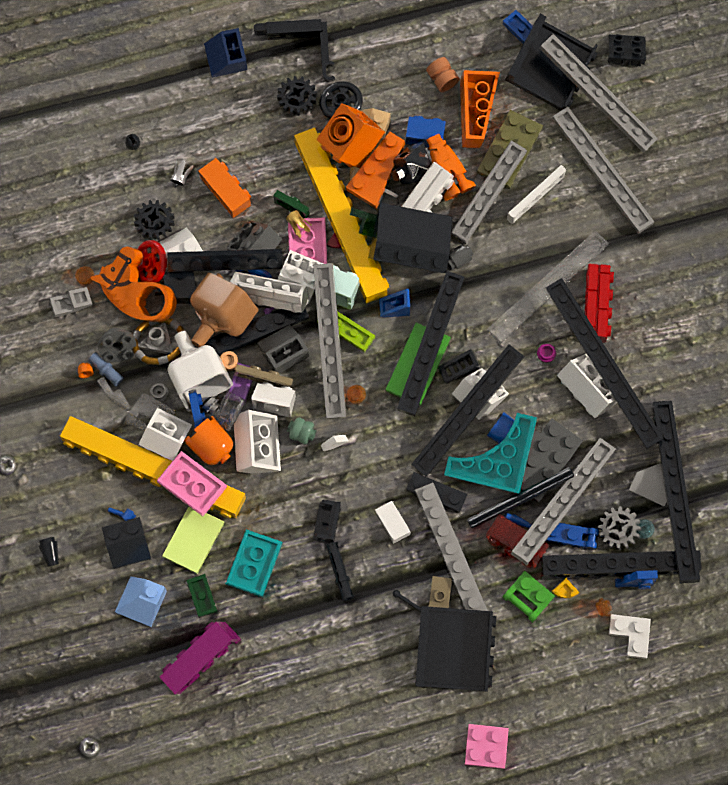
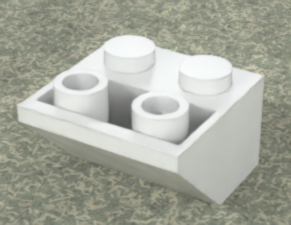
M290 250L277 280L307 285L309 304L315 290L313 265L323 263Z
M481 368L465 377L452 395L462 402L486 371ZM502 385L476 418L480 420L487 416L509 395Z

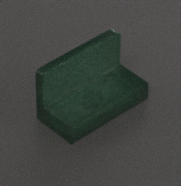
M351 208L350 215L362 219L359 234L372 237L377 214Z

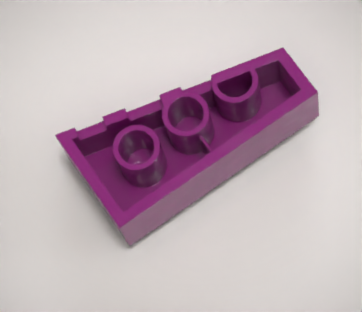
M211 622L204 629L206 632L201 637L199 635L190 642L191 646L187 650H182L176 656L177 660L173 664L169 663L163 668V674L160 678L175 695L181 694L200 677V671L205 672L214 665V658L224 656L229 651L228 646L232 642L237 644L241 640L226 622Z

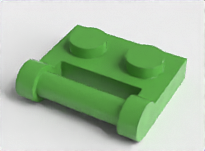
M524 571L502 598L514 604L533 623L554 599L555 595ZM516 591L519 592L537 609L533 611L517 598L514 593Z

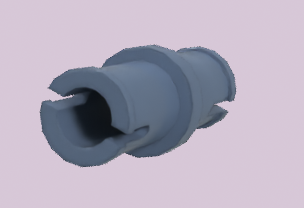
M97 352L90 356L88 362L100 371L99 374L109 379L115 387L123 381L124 377L112 368L113 365L110 362H105Z

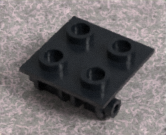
M609 34L608 63L620 65L622 60V65H625V60H628V66H630V62L633 66L645 65V37Z

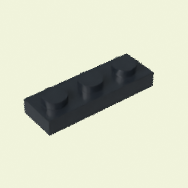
M413 472L406 488L407 492L416 495V489L434 483L443 506L460 513L467 497L466 493Z

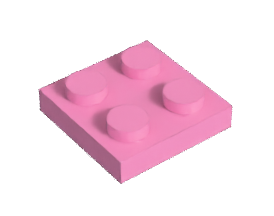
M469 724L465 765L505 769L509 728Z

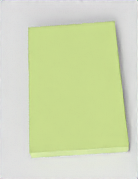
M188 507L162 555L163 558L198 574L224 525V521L208 513L202 517L192 508Z

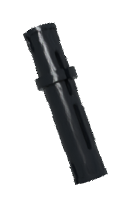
M331 542L326 545L335 574V584L338 585L342 601H348L354 598L349 583L350 577L347 576L338 542Z

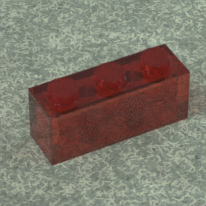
M499 514L488 530L486 538H488L487 541L495 547L499 545L505 549L504 552L514 557L511 552L527 531ZM544 543L528 565L525 566L536 568L542 556L548 550L549 545Z

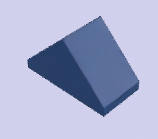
M404 289L379 299L380 317L410 316L409 289Z

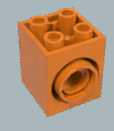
M341 103L316 140L322 144L321 148L324 151L333 155L332 158L340 164L343 162L349 167L361 168L385 131L363 111Z

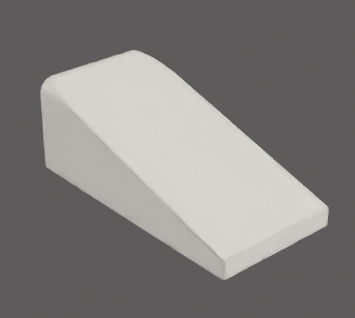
M392 501L375 509L393 544L411 534Z

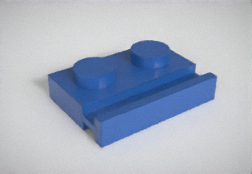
M195 389L189 391V399L196 428L206 420L205 412L201 413L199 405H203L201 393L197 394Z

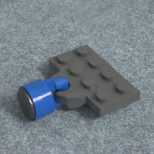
M505 412L500 413L486 432L488 433L487 436L500 444L507 436L515 420ZM552 418L541 433L534 430L521 491L562 471L583 440ZM546 492L532 499L539 503Z

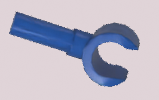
M108 508V512L122 517L125 521L136 517L130 509L123 513L122 511Z

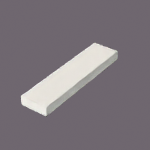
M562 165L559 166L508 213L507 220L511 224L518 220L564 178L566 169Z

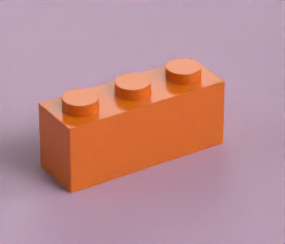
M215 158L198 170L199 177L228 213L235 218L251 206V195L246 189L242 190L239 186L240 182L234 175L231 176L227 172L229 169L223 161L219 162Z

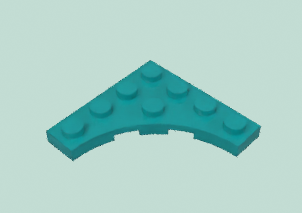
M517 413L515 421L505 439L484 454L467 458L448 456L444 475L520 493L537 417Z

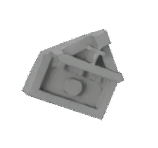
M661 463L637 472L629 490L665 506L667 499Z

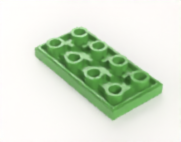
M415 323L387 385L386 392L401 398L423 338L425 326ZM445 334L420 401V406L451 340V337Z

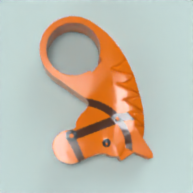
M128 246L122 248L112 264L105 267L102 266L99 275L90 277L91 280L100 283L107 298L119 310L133 318L148 322H164L175 312L177 300L171 288L155 282H138L139 271L137 267L143 260V254L138 249ZM159 288L165 297L164 307L159 314L151 316L147 308H145V299L153 290Z

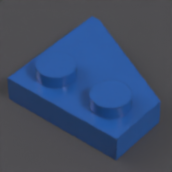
M657 570L636 571L625 575L624 579L617 578L615 579V587H639L641 590L650 589V586H653L658 579Z

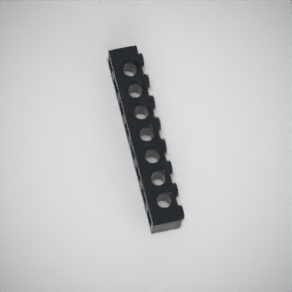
M696 550L700 573V571L702 570L700 550ZM675 551L542 556L541 558L542 580L624 577L636 571L657 570L658 576L678 575Z

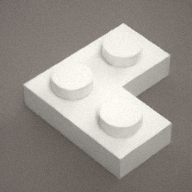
M611 614L609 635L628 637L627 657L647 659L651 619Z

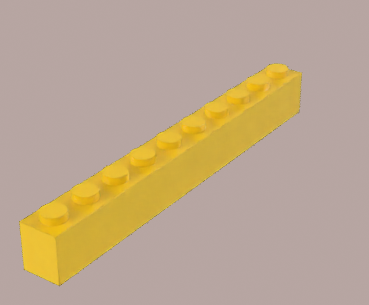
M312 128L294 135V143L333 231L339 240L350 269L359 277L360 291L367 304L387 296L389 284L387 279L381 276L380 272H382L379 262L368 258L371 245H367V235L364 229H360L358 225L360 220L357 213H353L351 209L353 205L350 197H346L344 194L345 186L342 180L339 181L336 176L338 171L334 164L331 165L329 160L331 159L330 153L324 151L321 148L322 144L316 140L320 133H317L316 129Z
M72 416L69 417L60 435L65 446L72 449L77 447L81 449V453L87 456L95 455L99 461L105 464L113 463L117 469L123 472L126 470L133 472L132 475L142 480L146 478L157 487H161L157 480L172 463L167 458ZM227 485V488L209 510L213 511V509H216L226 518H231V516L237 518L246 495Z

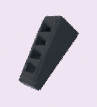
M472 349L438 366L446 384L482 368ZM470 358L473 364L470 365L467 359ZM460 362H464L466 366L465 369L462 368ZM455 364L459 370V372L457 373L453 367V365ZM448 367L452 373V376L450 377L446 371V368Z

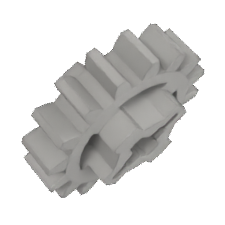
M619 506L618 511L611 508L612 513L605 512L606 518H600L603 525H599L598 528L603 531L599 535L600 537H605L603 540L605 544L610 542L609 546L611 548L617 545L618 550H621L622 545L629 548L628 543L635 544L634 537L640 538L637 531H641L642 528L637 525L641 522L639 519H635L637 516L635 512L630 514L629 508L623 511L621 506ZM620 516H625L630 520H623L620 518ZM619 524L622 525L621 532L617 530ZM629 530H632L631 534L627 537ZM610 536H617L620 540H614Z

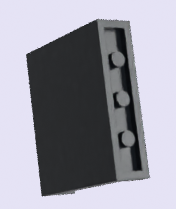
M540 13L510 68L505 81L562 111L566 106H571L574 101L572 95L574 91L578 92L579 88L539 49L540 46L554 34L590 70L588 64L590 61L593 63L598 54L596 52L598 45L595 44L593 48L545 22L546 16Z
M421 606L416 686L488 692V688H492V676L489 675V667L493 668L494 656L490 655L491 647L494 648L495 636L492 635V627L496 628L497 617L493 616V611Z

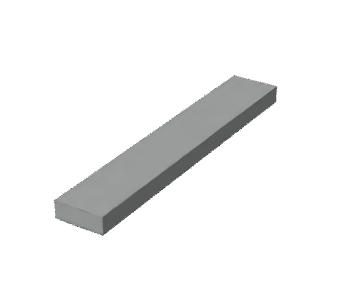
M513 141L509 143L451 231V235L467 244L527 153L525 148Z

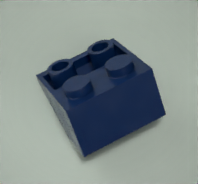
M239 28L222 31L204 43L212 78L248 70Z

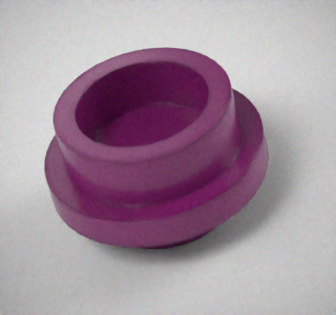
M543 344L538 348L537 356L540 361L549 363L555 359L556 349L550 344Z

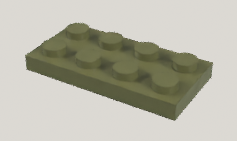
M510 110L481 162L477 174L487 178L509 143L513 141L525 148L527 153L504 186L510 189L541 133L543 125Z

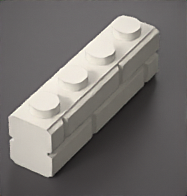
M433 162L401 207L432 212L430 210L434 204L437 205L443 198L441 195L445 189L448 190L454 183V180H452L454 175L436 162Z
M235 272L230 280L231 283L242 288L253 303L259 306L265 305L275 309L303 313L308 304L307 285Z

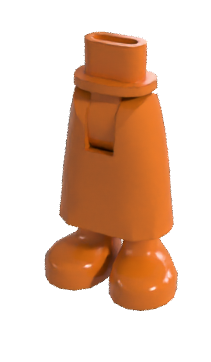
M440 134L426 140L429 145L428 150L430 151L432 163L436 162L454 175L453 179L456 178L459 184L458 188L454 182L443 194L444 201H449L460 193H466L476 187L473 181L466 179L464 174L467 171L454 151L446 143V140H442Z

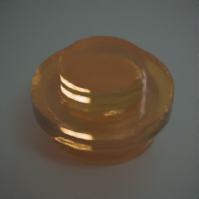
M83 266L76 271L75 277L78 283L88 285L93 281L90 277L94 276V272L90 267Z
M353 385L347 391V398L353 404L362 403L366 398V391L360 385Z
M600 598L595 603L597 611L601 617H609L612 607L608 600Z

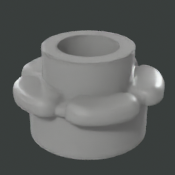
M157 383L150 388V396L154 401H164L169 394L168 388L162 383Z
M212 396L202 408L206 410V414L209 411L213 413L220 406L218 404L219 399L216 400Z

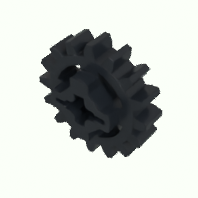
M294 76L292 81L287 78V83L281 82L282 88H278L277 100L279 101V106L283 107L284 112L290 110V115L297 112V115L300 116L301 111L307 114V108L313 109L312 104H316L315 97H317V91H314L315 85H310L309 79L305 82L303 76L300 80H297V77Z
M149 200V205L142 203L143 208H137L138 214H134V219L137 220L134 222L135 227H138L137 232H142L143 238L148 235L150 240L153 237L160 240V235L166 238V231L172 232L170 226L175 225L173 221L175 217L174 213H171V207L166 208L165 202L160 205L159 200H156L155 204H152L151 200Z

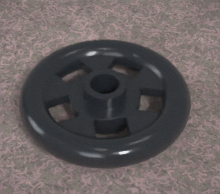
M345 81L335 82L323 90L319 99V106L322 113L331 119L335 110L340 106V101H344L343 104L348 106L352 102L355 104L353 108L360 110L363 104V96L359 88L354 84ZM337 89L340 90V92L336 93L335 95L332 94L333 91ZM349 90L354 94L351 97L345 94ZM332 100L333 106L327 107L326 102Z

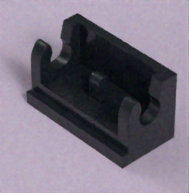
M322 500L320 502L313 540L326 543L335 541L341 502Z

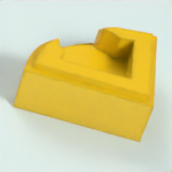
M565 578L551 593L559 598L568 599L578 595L579 591Z

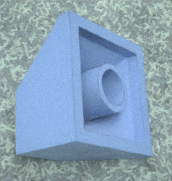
M131 576L115 613L152 627L167 590L164 586L147 579Z

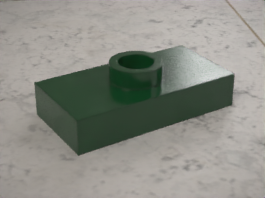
M279 190L275 192L273 196L274 203L290 212L297 210L302 218L309 217V207L300 203L298 198L294 196L289 197Z
M203 574L186 580L198 617L201 618L218 612L206 575Z

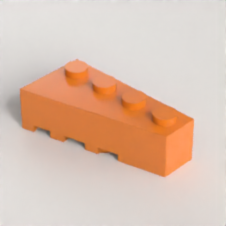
M464 70L460 78L463 148H481L500 72Z

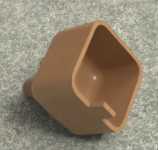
M207 273L190 298L191 305L202 323L191 342L199 348L204 346L210 337L217 332H225L235 337L239 336L245 331L259 310L242 288L224 280L219 273L217 275Z

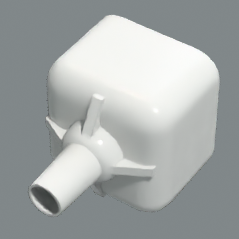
M181 331L174 336L180 349L181 357L172 361L167 371L180 399L189 412L191 411L190 390L196 389L197 394L201 393L202 402H205L212 396L215 397L230 389L233 382L213 347L204 345L195 348L186 331Z

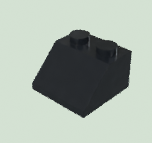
M140 517L102 527L113 569L151 559Z

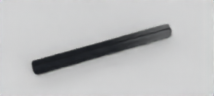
M566 468L469 518L468 523L471 528H475L573 478L574 473L571 468Z

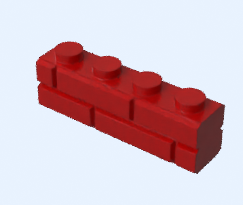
M588 264L586 270L584 314L601 341L605 343L607 337H611V325H608V319L612 318V307H609V301L613 299V290L610 289V283H613L614 272H610V265Z

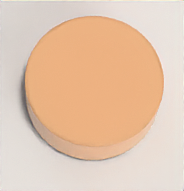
M231 351L222 353L220 358L226 370H235L238 363L237 355Z

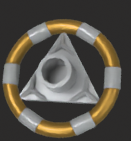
M172 318L164 322L143 321L133 332L136 340V347L132 349L133 353L139 360L151 365H161L174 360L181 352L178 345H176L173 351L166 324L173 327L178 333L184 331L182 325ZM162 323L159 327L152 328L149 331V335L138 344L144 329L148 326ZM140 349L168 355L152 358L146 356Z

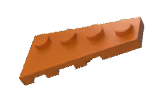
M389 131L348 183L346 190L377 209L381 195L383 196L385 186L394 168L393 160L402 152L405 140Z

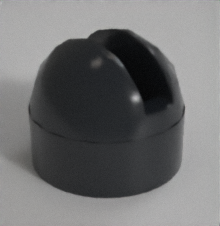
M129 134L125 139L126 147L130 150L139 148V137L136 134ZM131 138H133L134 141L136 142L134 145H133L132 141L130 140Z

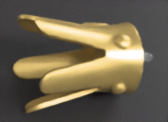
M297 210L289 211L290 214L286 220L291 224L295 235L301 238L297 224L305 231L310 232V228L305 222L311 226L312 224L302 218Z

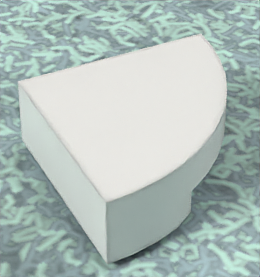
M346 435L332 436L322 443L321 447L323 451H328L348 442Z

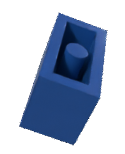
M422 116L409 117L406 144L424 143L425 147H429L426 140L437 134H440L442 140H444L446 121H442L439 118L425 119Z

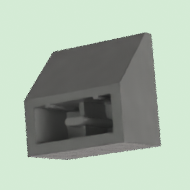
M248 220V222L243 224L237 236L231 240L227 250L275 249L282 238L269 225Z
M291 325L284 327L257 343L272 370L278 373L309 357L306 345Z

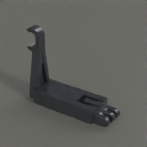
M321 19L256 23L254 25L255 35H267L268 40L320 37L323 78L327 82L335 81L334 76L329 77L326 75V68L335 65L333 61H329L327 22H321Z

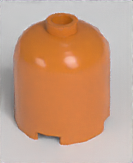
M213 416L210 417V420L207 418L194 429L196 433L192 437L187 436L184 440L185 444L207 465H215L219 462L224 464L231 457L229 453L233 448V440Z

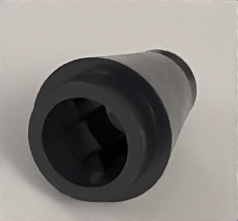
M50 537L40 540L38 547L47 566L58 565V544L55 538Z

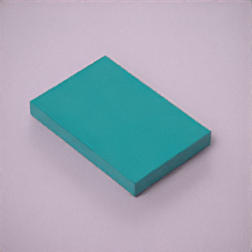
M246 529L225 584L263 598L283 542Z

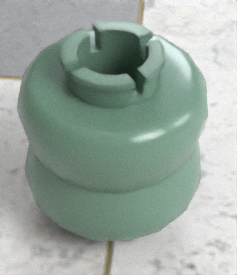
M297 417L295 421L291 420L288 426L289 429H287V432H290L289 438L291 440L299 441L304 445L309 440L313 441L317 430H314V423L305 421L300 417Z

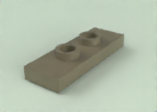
M237 364L233 374L234 376L260 383L268 382L279 388L281 386L291 387L293 381L291 378L280 376V373L276 371H261V368L257 366L247 367Z
M432 577L429 607L449 608L452 578Z

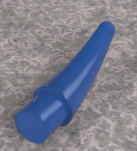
M504 514L503 519L510 523L528 529L532 526V524L515 514Z

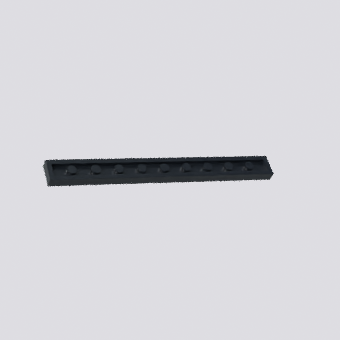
M560 278L545 287V290L645 448L649 449L662 441L664 438L563 279Z
M672 401L653 402L655 426L664 438L658 443L679 583L700 582V574Z

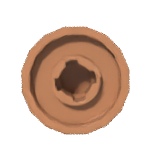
M446 57L438 58L426 69L430 78L435 80L434 84L440 92L450 90L460 80L455 70L451 69V64Z

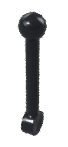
M393 591L395 598H400L421 612V607L401 595L400 591Z

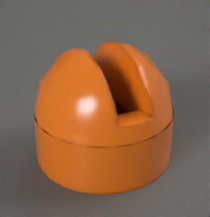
M83 362L79 364L77 371L80 378H89L94 374L93 368L89 363Z

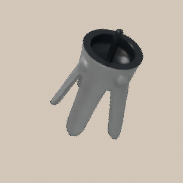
M176 160L174 174L170 180L175 184L174 188L177 185L184 186L187 176L194 167L193 165L182 175L186 162L182 160L177 167Z

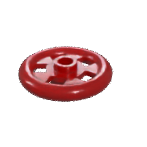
M147 240L137 248L143 254L142 264L137 267L139 271L138 279L140 282L158 283L166 272L167 255L159 242ZM148 248H151V253L147 252ZM144 270L148 272L147 276L143 274ZM157 270V273L154 276L153 271Z

